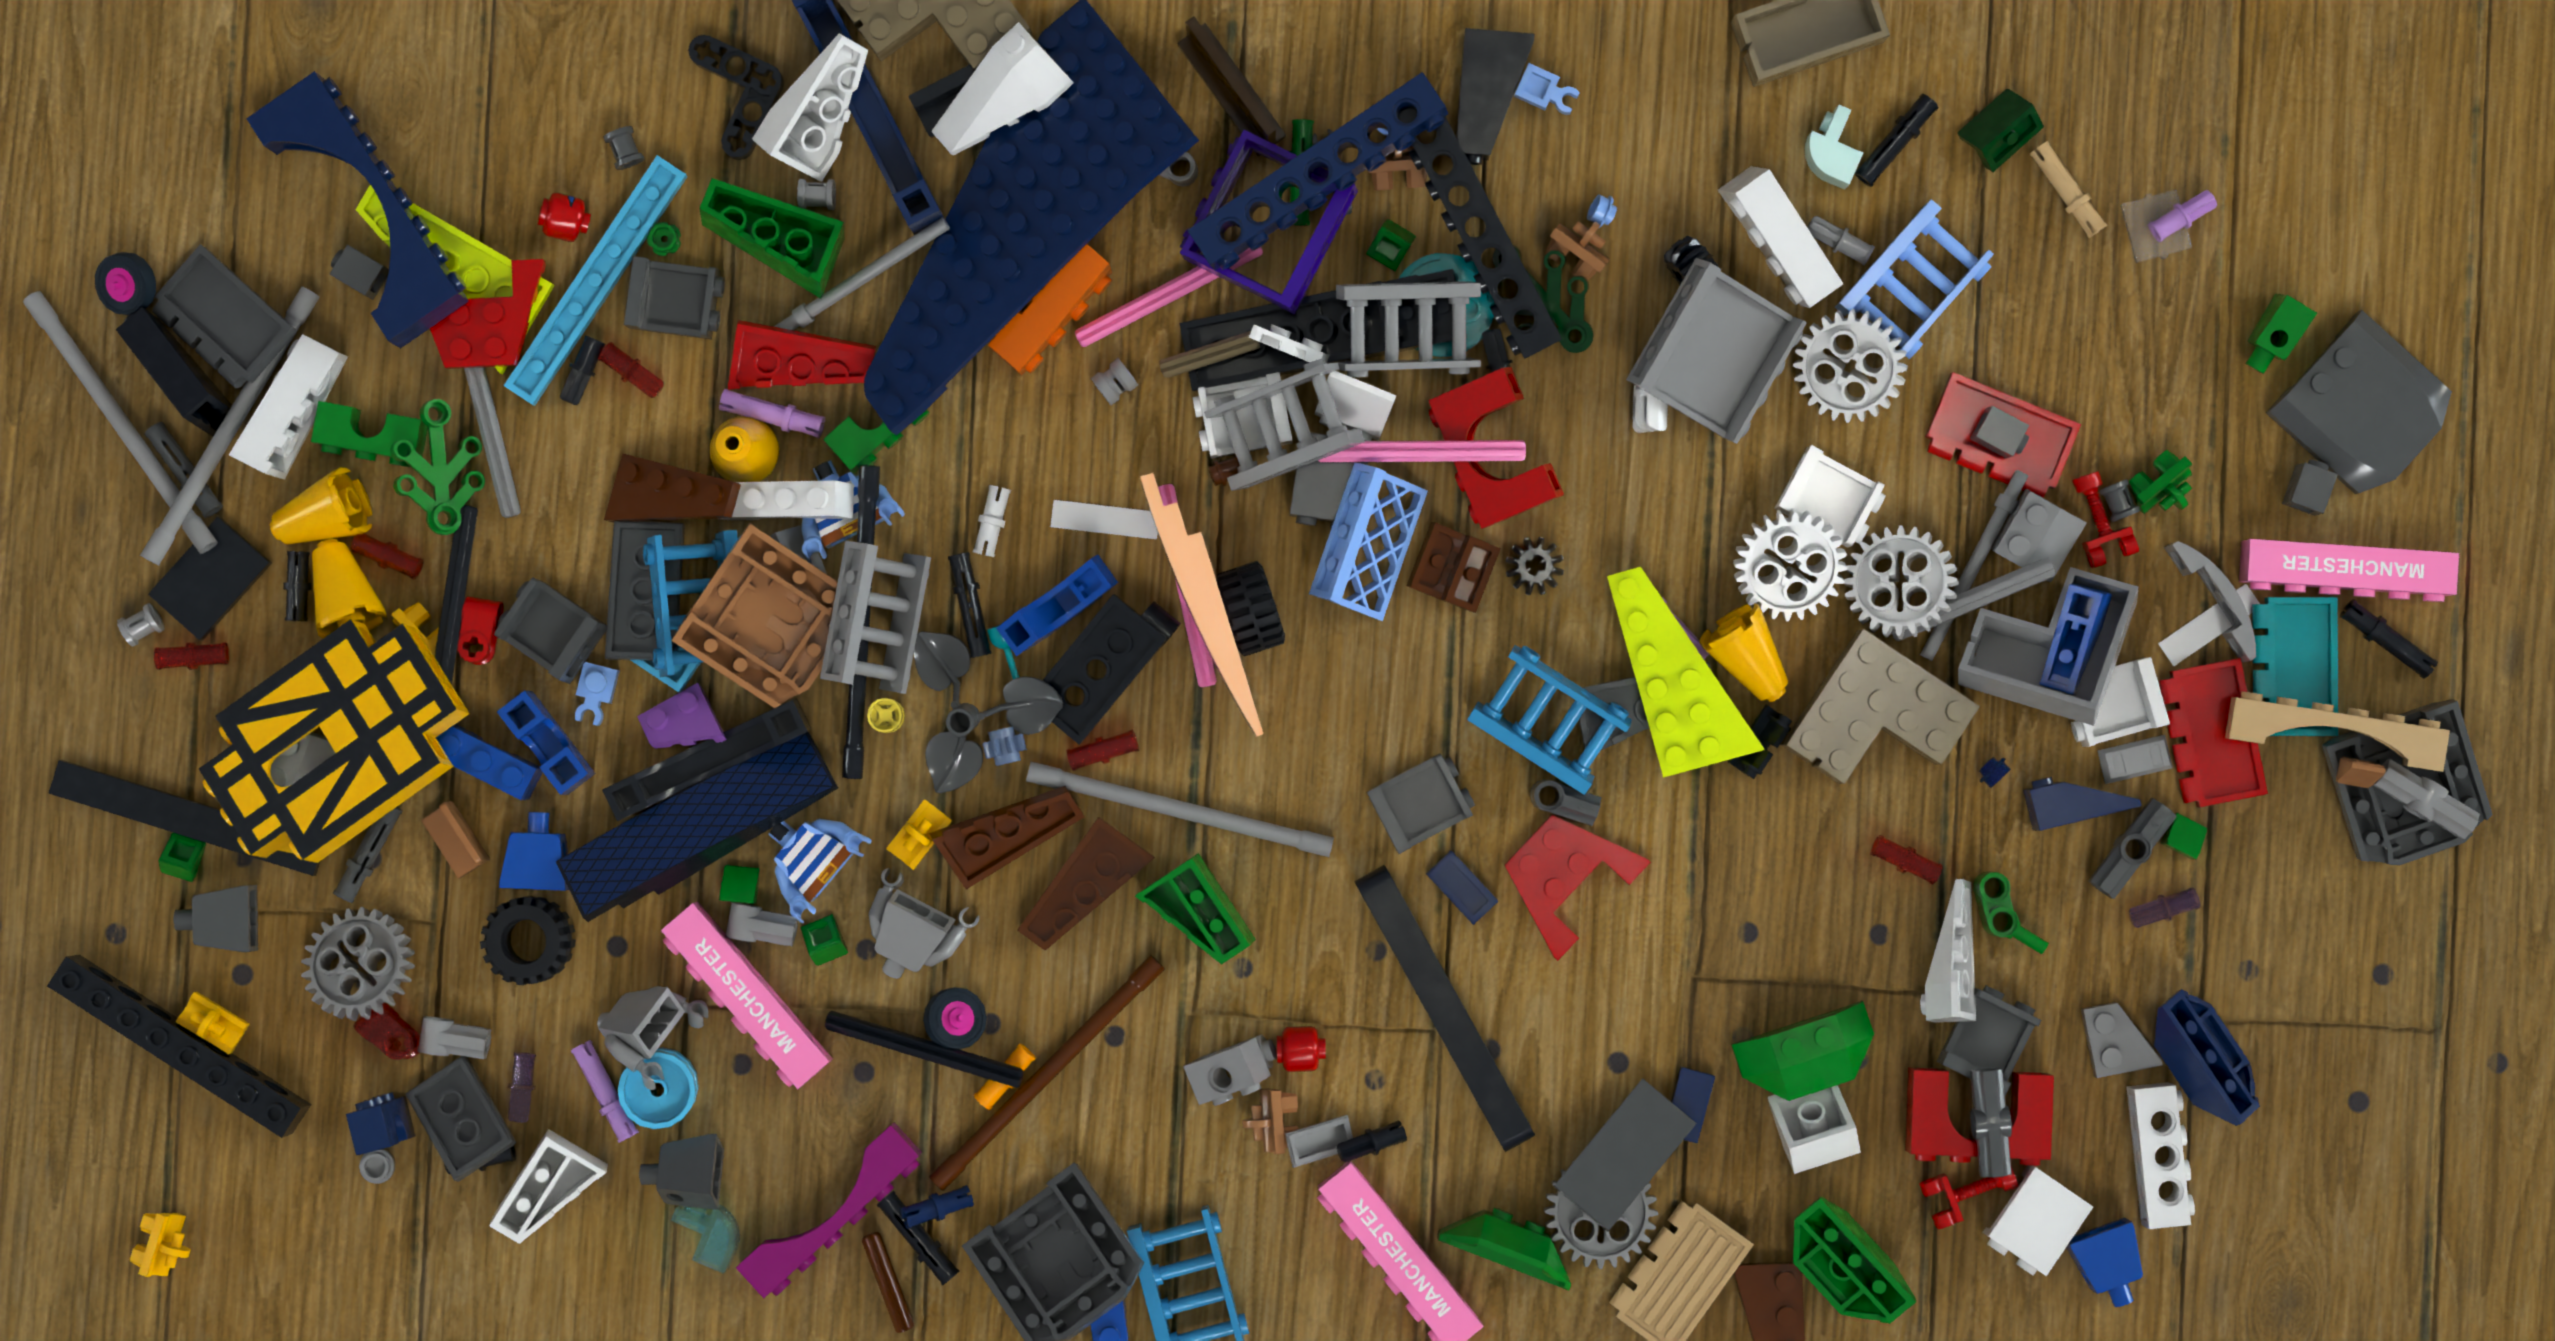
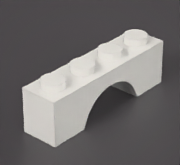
M836 480L736 482L741 484L732 518H721L722 520H759L761 518L853 519L854 484Z

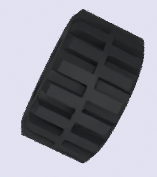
M1258 561L1218 573L1216 578L1217 585L1239 652L1245 657L1284 644L1285 633L1263 566Z
M533 896L515 898L496 907L497 911L490 913L486 920L489 922L487 926H483L481 931L485 938L484 941H480L481 949L485 948L487 954L483 958L485 963L490 962L493 966L490 970L495 975H502V980L508 983L516 982V985H532L549 980L555 974L560 973L565 968L564 964L572 958L573 954L570 951L571 948L575 947L576 939H572V933L575 932L574 926L569 925L567 919L570 917L568 914L559 910L560 906L555 902H548L547 898ZM522 920L536 922L545 933V950L534 961L521 959L516 955L511 946L512 930Z

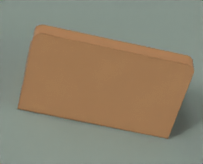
M453 801L443 802L439 805V809L421 820L458 879L490 860Z

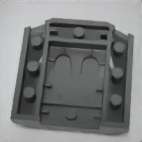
M2363 310L2358 311L2335 336L2336 339L2266 412L2270 418L2314 458L2329 465L2328 470L2338 474L2337 478L2354 494H2359L2393 481L2403 472L2442 429L2452 393L2447 386Z
M2451 699L2435 702L2399 714L2400 716H2405L2404 723L2418 725L2419 719L2439 721L2441 722L2440 729L2450 730L2443 772L2408 766L2403 767L2419 777L2423 776L2435 781L2449 791L2448 795L2480 813L2477 826L2484 819L2488 820L2493 814L2458 701ZM2351 731L2334 737L2322 745L2357 859L2400 866L2465 843L2473 835V833H2470L2466 839H2460L2434 822H2427L2411 814L2403 808V803L2373 785L2369 788H2363L2336 782L2340 758H2343V756L2371 761L2380 765L2387 759H2391L2397 762V764L2402 765V758L2384 744L2361 733Z
M1075 1162L1046 1183L1048 1187L994 1227L991 1225L987 1226L962 1245L1024 1341H1069L1126 1299L1144 1265V1261Z

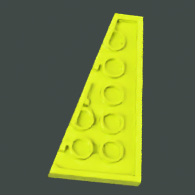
M370 185L355 210L390 247L387 218L375 190ZM413 203L409 207L413 215H419L429 227L431 232L427 236L431 243H437L447 255L448 261L445 264L449 271H455L465 283L466 288L463 292L467 299L513 296L511 259ZM542 277L537 289L539 290L535 303H533L529 316L527 332L555 286ZM507 366L495 368L503 375Z
M1637 567L1607 576L1663 778L1765 750L1643 569Z

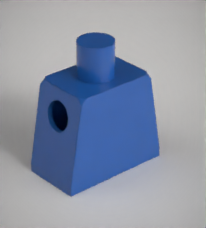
M528 812V832L510 833L499 888L569 890L556 864L557 860L568 855L566 835L549 833V812Z
M2122 1218L2073 1236L2066 1249L2090 1290L2096 1294L2108 1291L2114 1307H2121L2132 1303L2134 1299L2128 1283L2143 1277L2133 1222Z

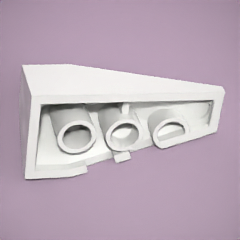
M1018 22L992 46L931 132L949 153L954 156L989 138L992 131L1006 124L1010 127L1020 122L1019 117L1033 110L1039 112L1049 107L1074 82Z
M839 33L769 110L752 140L769 155L822 182L840 153L842 141L840 140L844 122L849 121L851 111L848 107L852 93L858 89L868 50Z

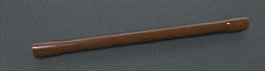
M1150 955L1129 976L1128 980L954 1154H951L929 1176L932 1182L944 1191L966 1169V1166L1165 968Z

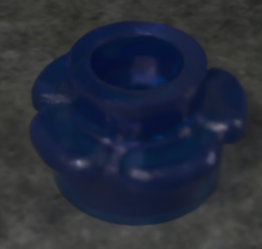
M1993 756L1979 770L1983 775L1979 781L1981 783L1984 781L1992 788L2011 770L2004 763L2006 759L2003 757L1998 762Z

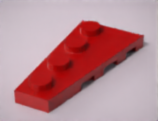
M739 320L736 328L727 389H740V387L752 386L769 388L772 385L806 386V384L824 383L825 385L864 383L867 370L875 357L876 346Z

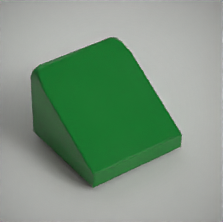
M1386 219L1366 255L1396 271L1416 236L1393 221Z
M2175 813L2177 817L2167 829L2160 844L2190 859L2197 860L2208 828L2179 813Z
M172 832L158 860L160 871L164 874L193 882L206 847V842Z
M725 865L719 900L757 903L760 868Z
M833 914L800 927L809 956L817 966L848 953Z

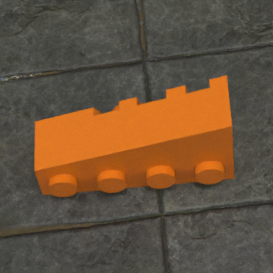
M1086 244L1026 304V308L1023 311L1020 310L988 344L990 349L1021 376L1026 370L1031 374L1043 361L1044 358L1040 354L1050 344L1054 348L1067 332L1063 328L1071 319L1078 321L1088 310L1089 305L1086 302L1094 293L1101 295L1110 285L1112 279L1109 276L1112 274L1109 262Z

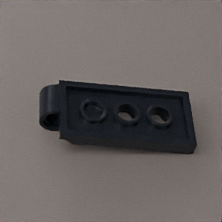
M1113 594L1042 680L1052 686L1063 700V708L1056 715L1052 723L1080 745L1146 664L1151 661L1170 639L1181 623L1155 601L1142 615H1139L1117 595ZM1094 659L1101 660L1106 665V674L1101 679H1096L1089 674L1088 665ZM1078 686L1084 691L1085 698L1082 704L1073 705L1067 700L1066 693L1069 687Z

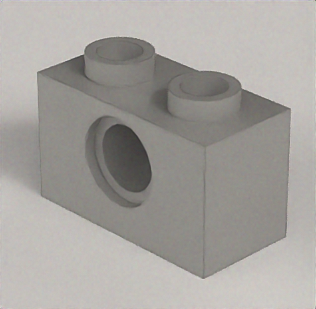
M1256 1037L1202 1056L1183 1066L1199 1105L1210 1101L1213 1102L1214 1106L1223 1104L1233 1099L1232 1093L1240 1091L1242 1096L1261 1089V1081L1271 1076ZM1226 1070L1230 1073L1231 1079L1227 1076Z

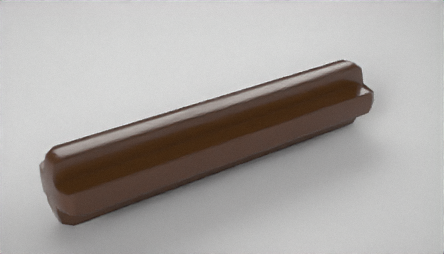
M879 1232L868 1234L862 1238V1243L895 1331L897 1333L908 1331L913 1328L914 1322L881 1234Z

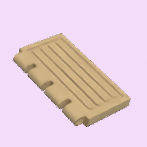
M1681 1200L1668 1218V1221L1676 1226L1678 1230L1674 1234L1663 1226L1647 1248L1658 1256L1656 1261H1652L1643 1254L1627 1276L1638 1285L1636 1289L1633 1290L1625 1283H1622L1609 1301L1612 1306L1619 1310L1616 1317L1648 1341H1686L1754 1246L1752 1242L1698 1203L1692 1208Z

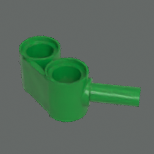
M1991 871L1979 874L1974 880L1973 891L1984 930L1988 934L1997 937H2007L2008 939L2013 937L2036 952L2043 954L2049 943L2020 926L2021 922L2013 909L2010 897L2011 887L2008 878L2003 874ZM1990 878H1995L1999 883V891L1993 897H1989L1984 891L1985 882ZM1998 912H2004L2008 923L2003 930L1997 931L1993 926V917Z

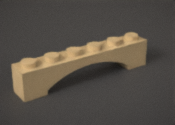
M2243 691L2241 698L2231 697L2225 734L2227 739L2265 744L2266 737L2288 729L2307 726L2337 727L2361 733L2384 744L2402 758L2401 766L2444 771L2450 730L2440 729L2441 722L2419 719L2418 725L2404 723L2405 716L2383 713L2382 720L2369 718L2368 710L2348 708L2347 714L2333 712L2334 705L2312 702V708L2309 709L2297 707L2298 700L2283 697H2277L2276 703L2262 701L2263 694Z

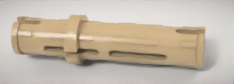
M2046 141L2029 154L2067 205L2065 208L2067 213L2074 215L2088 238H2091L2108 226L2091 204L2090 200L2092 198L2089 193L2084 194L2050 146L2049 141Z

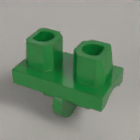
M2165 450L2153 462V466L2161 474L2157 480L2153 482L2141 471L2129 481V488L2137 498V506L2140 507L2143 514L2147 513L2157 503H2159V506L2164 511L2173 504L2178 509L2183 510L2188 506L2184 495L2192 489L2185 481L2192 475L2189 469L2192 466V462L2186 456L2180 460L2174 454Z

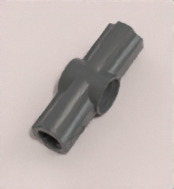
M2150 798L2125 833L2116 838L2112 850L2088 881L2101 893L2111 899H2115L2137 868L2150 858L2153 847L2177 816L2164 804L2154 798ZM2132 839L2136 840L2140 847L2138 855L2134 858H2130L2125 851L2127 842Z
M1986 1068L1972 1070L1970 1075L1973 1108L1970 1111V1121L1973 1138L1977 1140L1980 1176L2004 1177L2012 1175L2008 1138L2012 1134V1123L2009 1108L2005 1105L2002 1069Z

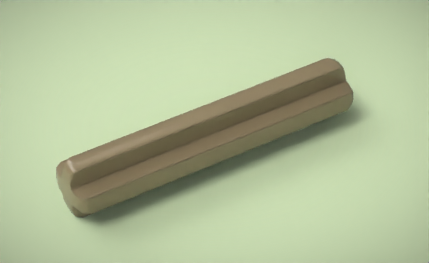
M1251 331L1161 359L1159 361L1160 369L1164 377L1170 378L1260 348V342L1249 338Z

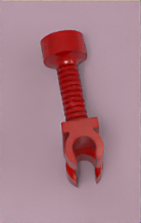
M2099 471L2073 479L2072 482L2076 493H2083L2087 496V503H2089V508L2092 509V516L2095 519L2094 522H2096L2095 525L2099 532L2097 538L2082 543L2090 567L2096 568L2107 564L2100 544L2114 539H2118V544L2124 557L2138 553V543L2133 535L2131 526L2116 531L2110 529L2111 526H2109L2108 517L2105 516L2106 513L2104 506H2102L2103 503H2101L2102 500H2100L2101 497L2097 493L2098 488L2103 484Z
M2012 1167V1175L1985 1177L1982 1180H1977L1976 1183L1966 1184L1963 1188H1956V1190L1951 1188L1947 1175L1944 1173L1920 1182L1919 1185L1925 1197L1944 1191L1950 1209L1932 1215L1935 1227L1943 1229L1957 1222L1964 1221L1958 1203L1963 1201V1199H1969L1976 1196V1194L1985 1193L1989 1189L1993 1190L1996 1187L2002 1188L2004 1192L2018 1188V1182Z

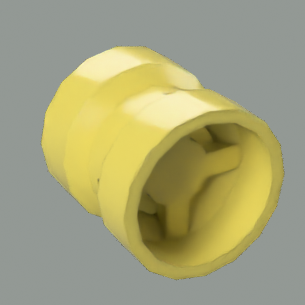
M882 698L877 699L871 704L868 709L867 718L871 727L876 731L891 733L897 731L903 725L905 711L896 700Z

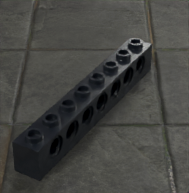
M1407 108L1400 113L1399 120L1403 123H1410L1417 117V111ZM1444 117L1445 122L1435 129L1437 132L1435 140L1432 143L1423 144L1415 136L1416 141L1412 144L1414 149L1408 153L1417 170L1424 168L1430 178L1429 181L1425 182V186L1433 201L1441 199L1446 209L1445 212L1441 213V216L1449 231L1457 230L1463 242L1458 244L1457 247L1466 264L1473 260L1479 272L1473 277L1476 282L1481 283L1482 294L1489 291L1495 302L1489 308L1498 325L1506 323L1511 333L1510 336L1506 337V340L1515 356L1521 353L1523 358L1526 359L1562 340L1447 118ZM1438 156H1447L1453 162L1452 170L1446 175H1439L1433 170V161ZM1461 186L1468 191L1469 200L1465 205L1455 206L1450 202L1449 192L1454 187ZM1478 217L1484 221L1486 228L1481 236L1471 237L1466 233L1465 224L1470 218ZM1488 248L1497 249L1501 254V263L1496 268H1487L1481 261L1482 253ZM1504 279H1511L1517 284L1518 292L1512 299H1503L1498 294V284ZM1520 310H1527L1534 317V323L1528 330H1520L1514 324V316Z
M80 954L66 956L47 987L281 1138L294 1133L312 1105L233 1053L227 1054L176 1023V1016Z

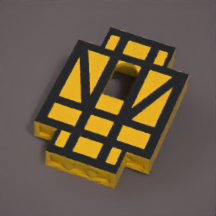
M350 619L215 716L221 725L219 728L221 736L231 746L199 768L204 777L202 783L206 791L212 797L217 798L222 807L220 813L223 819L230 826H234L240 836L237 838V841L245 853L267 858L279 850L294 853L300 860L318 863L454 767L436 737L470 713L416 628L402 623L376 642L365 624ZM320 727L336 754L294 784L287 787L278 786L271 777V765L275 758Z

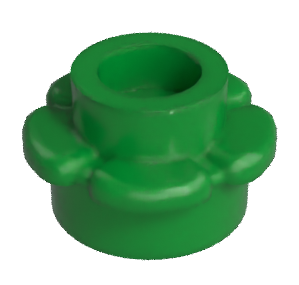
M659 222L654 225L648 234L647 243L649 246H652L653 252L659 256H666L668 253L673 254L681 245L679 241L681 237L680 230L673 224L668 225L667 222ZM663 236H667L668 240L666 242H662L661 238Z

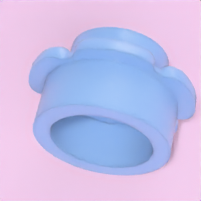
M1597 195L1590 205L1587 220L1593 223L1596 221L1601 225L1600 227L1604 224L1609 225L1617 211V207L1612 205L1614 202L1613 197L1609 196L1606 198Z

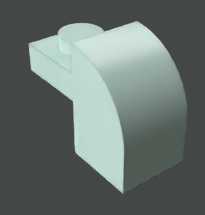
M1838 105L1833 113L1827 111L1821 122L1819 130L1824 132V134L1812 131L1807 136L1805 158L1809 168L1818 178L1845 190L1850 185L1863 152L1838 142L1851 113V109Z

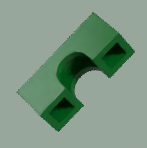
M318 401L311 442L322 445L321 452L342 455L343 449L356 451L355 458L376 461V457L379 455L390 457L389 464L410 468L405 461H396L390 453V448L394 442L405 439L410 441L414 446V450L423 457L428 426L421 419L387 413L383 430L374 437L366 438L359 428L361 410L350 406ZM400 444L397 447L398 454L405 457L407 455V448Z
M926 410L912 422V425H918L930 412ZM848 416L823 440L850 471L855 473L859 470V465L872 466L878 460L875 455L883 447L886 446L887 449L892 448L904 435L900 432L896 436L888 429L884 422L872 430L862 429Z

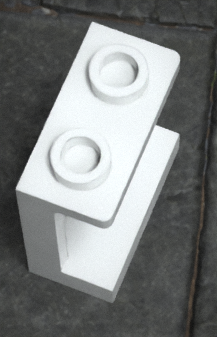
M1280 372L1266 374V377L1209 388H1198L1199 396L1192 398L1196 418L1203 416L1205 430L1199 431L1202 451H1210L1211 458L1236 454L1223 416L1206 418L1204 412L1215 408L1214 402L1218 399L1234 395L1235 399L1281 381ZM1279 393L1265 400L1280 444H1292L1286 403L1283 394ZM1253 405L1237 410L1236 414L1249 451L1267 448Z
M1810 445L1806 448L1774 509L1780 510L1783 514L1789 516L1791 509L1794 508L1798 518H1801L1807 510L1811 514V522L1818 516H1821L1824 520L1823 528L1827 525H1832L1835 532L1831 537L1839 536L1843 542L1841 545L1848 548L1854 542L1860 544L1869 529V525L1865 524L1870 512L1877 513L1886 495L1881 493L1885 484L1879 481L1874 482L1823 455L1824 451Z
M2151 657L2137 659L2114 667L2094 726L2076 720L2071 722L2073 736L2076 742L2081 741L2082 747L2094 746L2101 742L2170 724Z
M2027 1165L2021 1174L2025 1178L1991 1228L1986 1227L1982 1233L1990 1237L1987 1244L2005 1256L2009 1250L2019 1257L2016 1264L2034 1276L2038 1270L2047 1276L2093 1209V1206L2035 1166Z

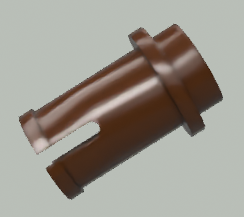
M1237 456L1219 463L1215 460L1213 465L1208 467L1215 486L1220 484L1223 487L1226 486L1227 477L1238 473L1237 467L1240 465Z

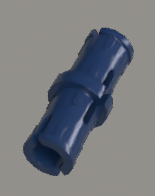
M965 1185L962 1188L941 1195L934 1193L929 1195L927 1200L907 1207H901L902 1219L906 1218V1221H904L905 1227L909 1229L912 1226L932 1219L940 1221L945 1219L947 1214L972 1207L974 1203L972 1195H967L970 1192L968 1186Z

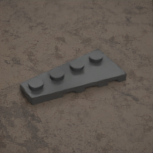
M1706 662L1708 667L1711 669L1710 662ZM1635 677L1582 687L1608 705L1614 702L1622 706L1629 712L1627 717L1632 719L1628 731L1624 732L1616 727L1601 750L1649 728ZM1586 708L1579 719L1584 749L1604 721V718Z

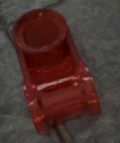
M386 1002L382 1004L384 1012L382 1015L371 1009L370 1019L367 1020L360 1016L354 1023V1029L362 1037L373 1043L391 1059H411L420 1053L418 1052L420 1034ZM399 1038H406L403 1043L406 1050H399L401 1046Z

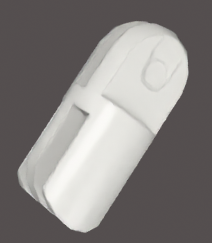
M1634 385V431L1644 433L1666 430L1668 405Z

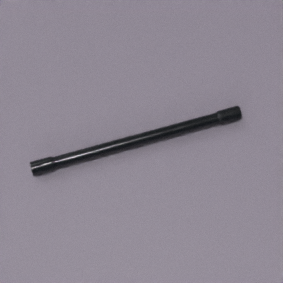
M859 465L857 542L874 545L880 466ZM868 605L864 620V626L870 627L871 606ZM861 640L857 661L868 662L869 641ZM854 674L853 685L849 684L846 741L843 747L842 778H863V732L867 676Z

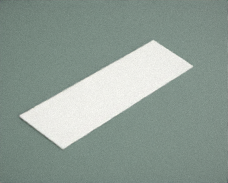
M1060 500L1053 501L1050 527L1157 539L1158 532L1150 511Z
M2244 584L2236 591L2242 599L2248 615L2252 613V604L2260 603L2248 585ZM2217 603L2158 644L2172 665L2175 666L2231 628L2232 624Z

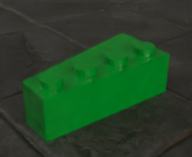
M711 178L699 208L702 225L821 299L845 240L844 222Z

